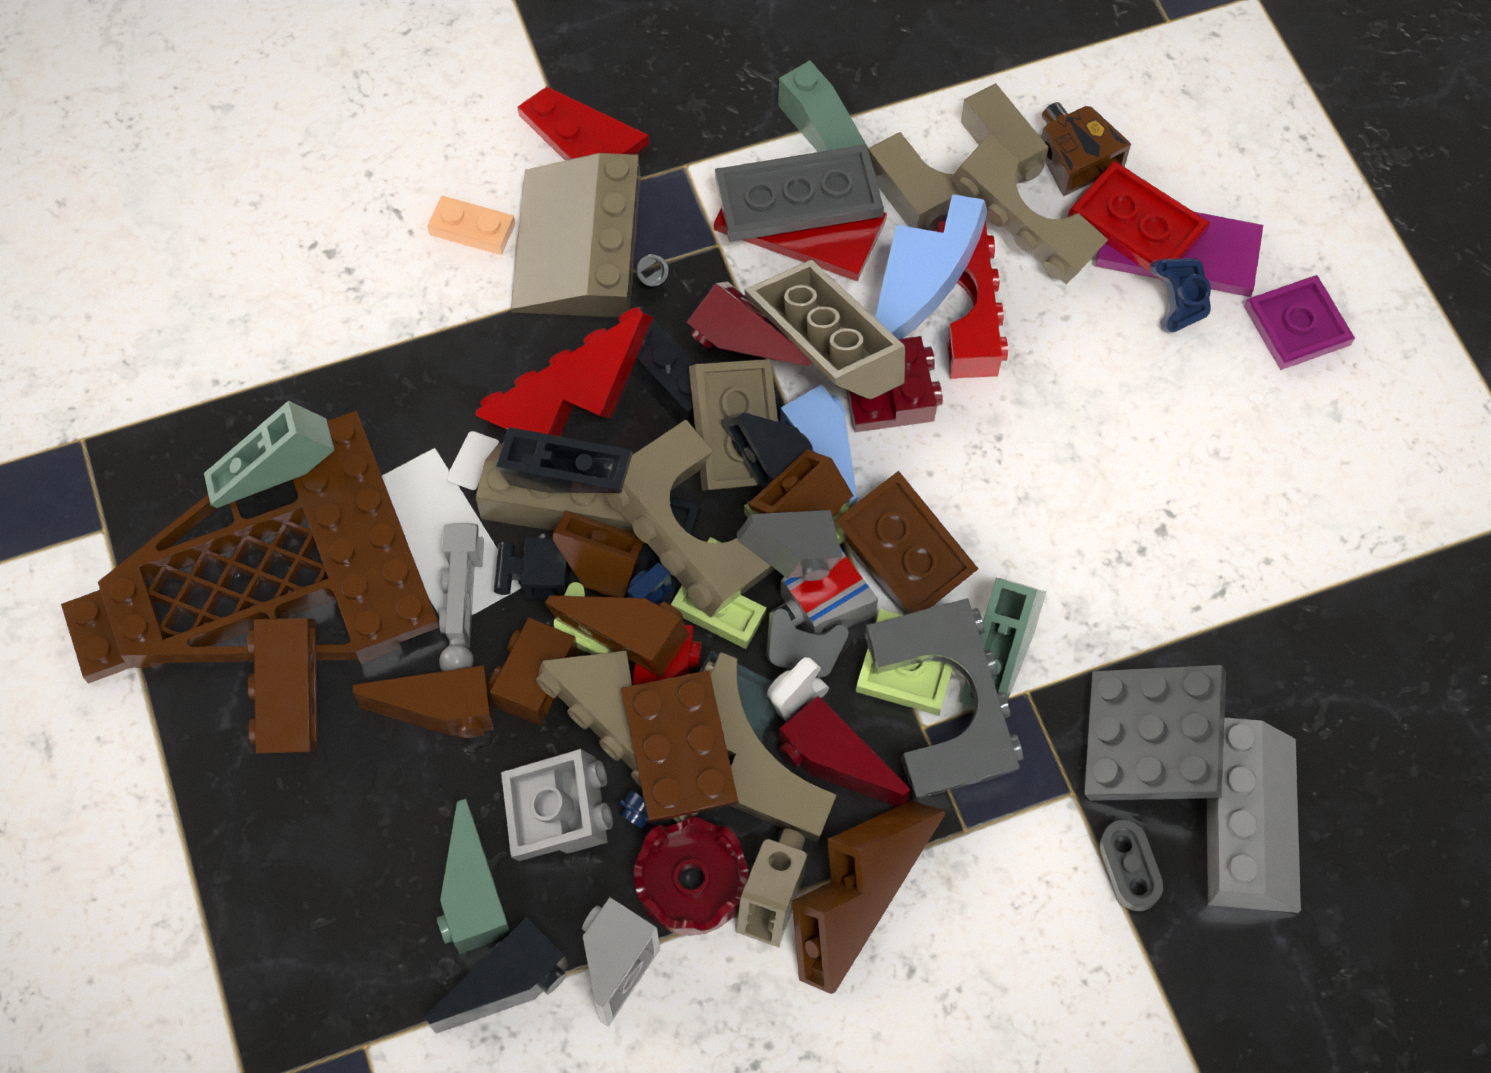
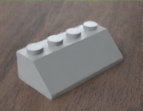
M1225 718L1222 798H1207L1208 905L1299 913L1301 911L1296 739L1261 720Z

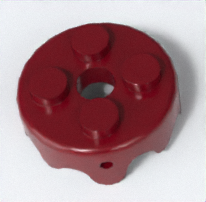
M688 817L684 821L671 826H656L646 836L634 866L636 893L642 908L650 919L666 930L676 934L691 936L706 934L719 929L738 912L741 896L748 880V866L737 836L726 826H717L698 817ZM689 868L698 869L705 876L703 884L694 890L682 887L678 881L680 874Z

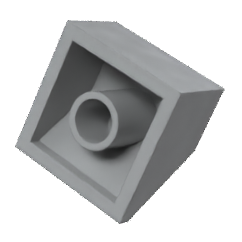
M610 897L603 908L598 905L593 908L582 926V930L585 931L583 940L595 1005L601 1023L607 1027L610 1026L660 951L657 927Z

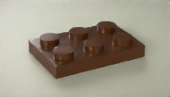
M899 470L834 521L835 529L905 615L931 608L979 569Z
M709 670L621 688L649 823L738 804L737 792Z

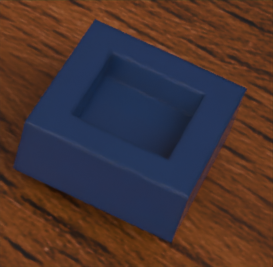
M657 563L649 571L643 570L639 572L629 584L628 598H645L657 605L672 591L671 574L660 563Z

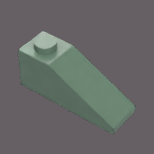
M811 61L779 78V108L817 152L866 144L834 87Z
M290 401L286 402L204 473L211 506L218 508L307 474L334 451L326 418Z
M996 577L983 620L985 632L979 635L984 651L990 649L995 659L997 675L992 676L996 691L997 693L1003 691L1008 701L1035 633L1047 591ZM965 681L960 702L974 707L971 689Z
M466 799L458 801L456 805L440 898L445 915L437 917L445 944L453 941L459 954L506 938L511 933Z

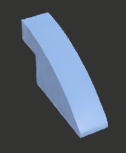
M952 194L944 233L896 225L875 318L897 339H902L915 330L938 308L954 288L969 264L980 239L988 213L983 199Z

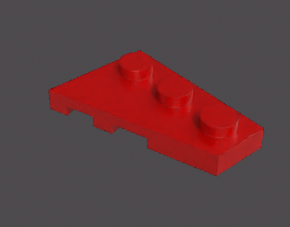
M547 86L517 106L519 116L565 161L598 153L635 155L649 145V135Z

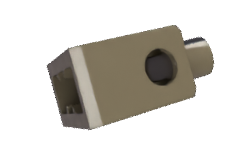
M782 829L776 841L770 839L763 841L741 896L736 933L780 947L792 913V900L797 898L803 881L808 854L802 851L805 837L801 833L792 829Z

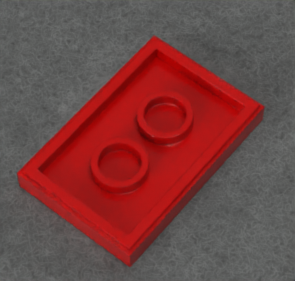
M1116 161L1110 164L1070 208L1067 216L1068 218L1079 213L1108 239L1106 241L1107 245L1148 272H1150V264L1154 260L1183 259L1208 231L1210 226L1209 221Z

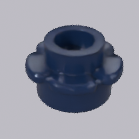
M630 790L624 800H618L619 804L625 807L620 815L643 829L648 822L644 799L640 794Z

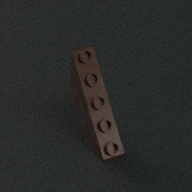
M911 800L828 839L831 882L792 900L799 981L830 994L837 991L944 817L945 810Z

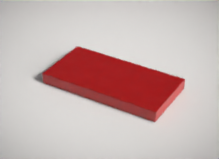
M721 207L714 221V230L728 235ZM883 212V217L744 239L743 241L804 263L813 260L824 270L858 281L885 225L887 213Z

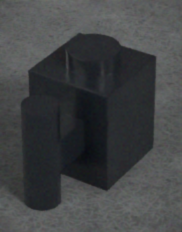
M542 534L537 538L526 537L524 558L514 557L515 544L500 542L497 552L494 593L508 595L511 593L512 580H522L521 585L525 601L546 602L549 596H564L569 586L571 567L552 539L553 534Z

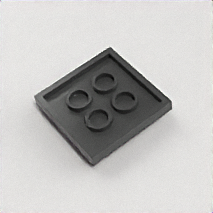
M1209 665L1093 671L1085 796L1090 801L1222 798L1226 671L1223 666Z

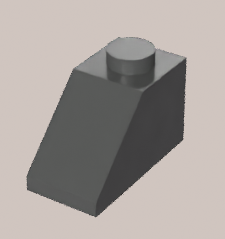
M831 510L751 514L737 532V538L741 544L787 578L804 577L807 581L825 578L842 558Z

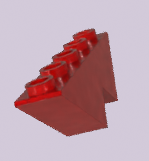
M640 307L625 312L618 318L620 323L608 331L602 328L592 332L583 339L585 344L573 352L568 349L556 354L549 360L550 366L538 373L535 370L527 372L514 381L516 386L503 394L499 391L484 398L480 402L482 407L476 411L475 415L505 429L512 427L555 436H561L573 405L611 419L653 317L643 313Z

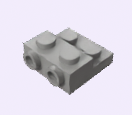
M579 749L501 772L511 858L522 861L558 850L568 854L608 843L606 830L612 828L613 818L609 806L606 803H602L600 787H604L607 784V774L601 761H596L594 756Z

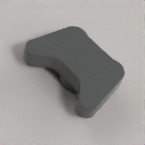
M774 608L770 612L766 656L772 664L791 670L804 657L811 658L821 667L817 677H825L831 672L848 638L849 632L841 624H834L820 634L802 631L795 628L786 610Z

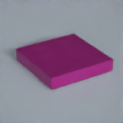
M1318 275L1249 298L1244 305L1280 370L1351 346L1355 340L1354 335Z

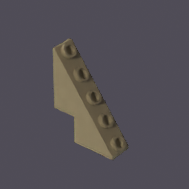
M627 651L544 660L538 671L539 677L536 678L541 689L550 697L555 698L558 696L570 707L568 709L570 717L581 728L587 729L590 727L601 738L599 744L602 749L616 761L621 758L633 770L631 776L641 787L621 694V688L632 686ZM698 813L675 817L673 819L679 823L684 821L688 817H695Z

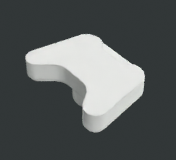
M804 657L791 671L789 670L781 674L767 691V696L771 699L776 712L786 722L817 696L822 698L829 690V687L819 677L816 678L821 667L811 658Z

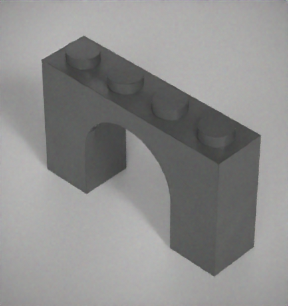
M968 598L866 625L864 631L876 674L921 662H938L953 668L961 674L972 692L974 711L966 731L952 740L906 752L900 758L912 800L922 799L1015 773L1020 768L1018 761L1023 760L1020 741L1016 734H1009L1005 718L1010 717L1006 696L1003 691L997 693L992 676L997 675L994 656L990 649L984 651L979 634H983L985 630L978 608L971 609Z

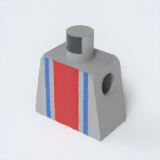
M842 549V558L825 578L807 581L804 577L787 578L784 576L781 580V596L785 603L777 608H782L789 613L792 624L795 627L801 624L806 632L820 634L834 624H841L849 628L876 616L878 598Z

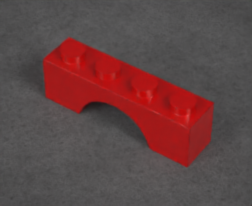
M986 220L969 264L957 281V284L970 296L973 308L966 316L950 323L946 347L950 379L998 377L1001 361H1007L1008 359L1007 338L1000 337L999 326H1003L1004 321L1003 304L995 300V292L999 291V272L997 268H991L990 260L995 257V240L993 235H987ZM946 221L938 222L937 232L944 233Z

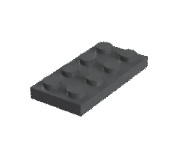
M867 144L715 169V181L729 242L883 217L884 206Z

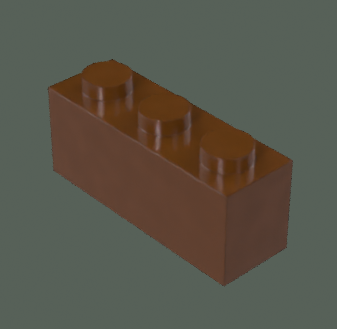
M316 619L254 620V629H250L247 635L248 653L250 656H254V673L249 674L248 695L250 700H255V718H250L249 741L251 744H256V754L317 751Z

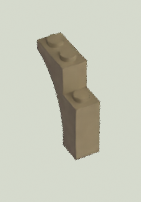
M720 652L716 664L708 661L704 671H710L728 757L733 760L730 766L738 804L731 805L730 807L781 828L795 830L805 838L818 842L836 794L798 777L778 762L763 746L750 726L741 704L736 675L737 658Z

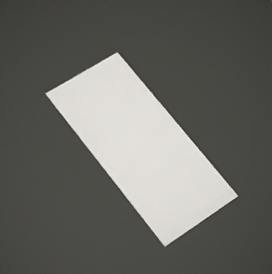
M434 448L382 475L428 597L439 615L441 608H447L448 593H444L442 588L443 569L449 568V563L442 551L444 526L453 523H473L478 525V537L484 538L483 566L475 567L472 604V615L508 596L494 593L498 549L459 486L446 480L449 470ZM512 580L510 594L522 588L517 580Z

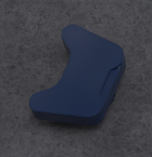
M1160 259L1151 262L1150 272L1166 283L1169 295L1170 308L1161 321V329L1164 332H1177L1206 318L1210 314L1211 304L1209 297L1211 286L1205 277L1204 267L1199 259Z

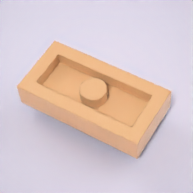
M441 196L427 227L431 236L502 255L516 223L514 215Z

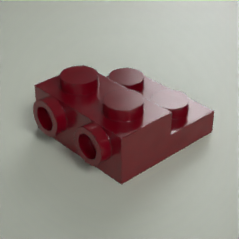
M922 336L898 339L905 345L904 384L873 399H868L846 389L855 433L935 421L937 406L943 404L942 388L939 381H931L929 371L935 369L934 353L931 346L924 347Z

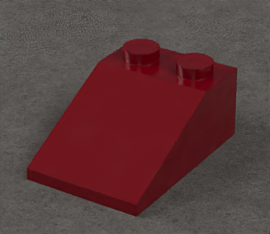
M728 281L716 283L686 322L694 328L691 335L708 348L714 345L721 349L808 367L814 364L742 292Z

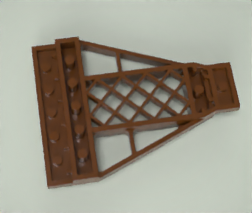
M357 410L327 421L334 451L307 474L292 479L298 494V498L294 503L250 519H244L237 501L229 503L234 516V522L230 526L170 547L217 509L211 506L209 495L207 494L98 581L100 590L61 604L82 676L88 684L129 668H154L165 663L253 662L254 656L249 655L247 646H210L248 633L250 629H254V620L285 619L337 600L350 636V642L343 645H316L317 660H359L361 664L401 650L400 642L440 627ZM308 522L310 529L301 525ZM290 532L306 538L298 554L281 548ZM276 534L271 544L261 541V539ZM315 543L323 564L308 559ZM249 547L266 552L257 569L241 563ZM236 549L231 559L220 555ZM276 557L292 562L284 580L267 573ZM210 561L226 567L217 584L200 578ZM195 564L190 574L179 570ZM302 567L319 573L314 584L307 587L294 584ZM236 571L252 577L243 595L227 589ZM169 576L185 582L175 599L160 594ZM154 579L152 584L149 585L148 580ZM262 582L278 587L279 589L272 600L262 603L253 599ZM195 586L211 592L202 610L186 604ZM221 597L237 602L238 604L231 615L221 618L212 614ZM155 601L170 607L162 622ZM180 612L196 617L197 619L190 630L182 633L171 630Z

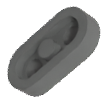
M1129 820L1115 821L1105 829L1100 839V851L1115 894L1120 903L1130 910H1148L1156 904L1163 892L1162 877L1145 832L1139 825ZM1116 841H1124L1129 846V852H1119L1115 848L1114 843ZM1130 884H1141L1145 894L1141 896L1135 895L1130 890Z

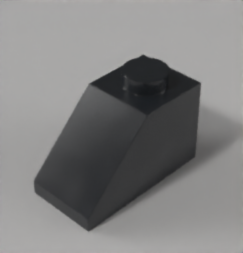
M745 412L727 416L721 420L761 491L807 449L813 451L811 442L803 433H800L797 427Z

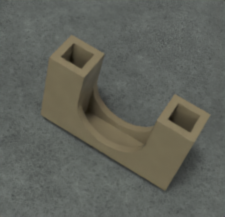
M997 83L964 99L961 123L978 145L991 133L1019 159L1016 170V184L1023 180L1030 181L1036 178L1044 169L1048 146ZM901 132L869 147L868 151L878 187L908 227L930 231L937 230L938 222L947 220L952 194L962 196L958 192L956 184L950 180L954 174L943 173L928 166Z
M684 420L633 454L622 493H605L609 504L614 509L619 510L630 522L636 536L641 541L647 543L657 554L662 566L685 587L691 601L697 607L703 609L711 618L773 572L775 568L741 544L738 538L725 543L705 542L688 534L676 521L670 507V491L700 471L713 452L690 423Z

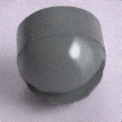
M648 254L638 261L636 275L643 284L658 286L668 276V265L662 257ZM658 262L661 268L644 277L641 272Z

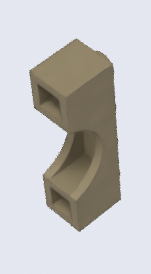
M990 133L960 165L950 180L956 184V188L962 196L983 199L988 211L987 218L993 224L1005 228L1014 237L1016 244L1022 250L1036 256L1044 264L1045 270L1052 277L1061 279L1067 284L1082 270L1108 239L1079 213L1064 219H1051L1032 211L1020 197L1016 186V170L1019 159Z

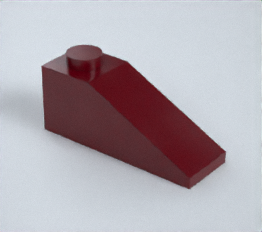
M819 696L814 698L779 729V752L794 768L800 765L808 775L895 807L907 803L910 788Z

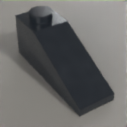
M508 427L496 467L511 486L547 493H622L633 452L630 449Z
M526 917L423 1018L428 1026L437 1034L535 1000L543 991L548 995L566 978L567 974L564 971L569 967L566 957Z

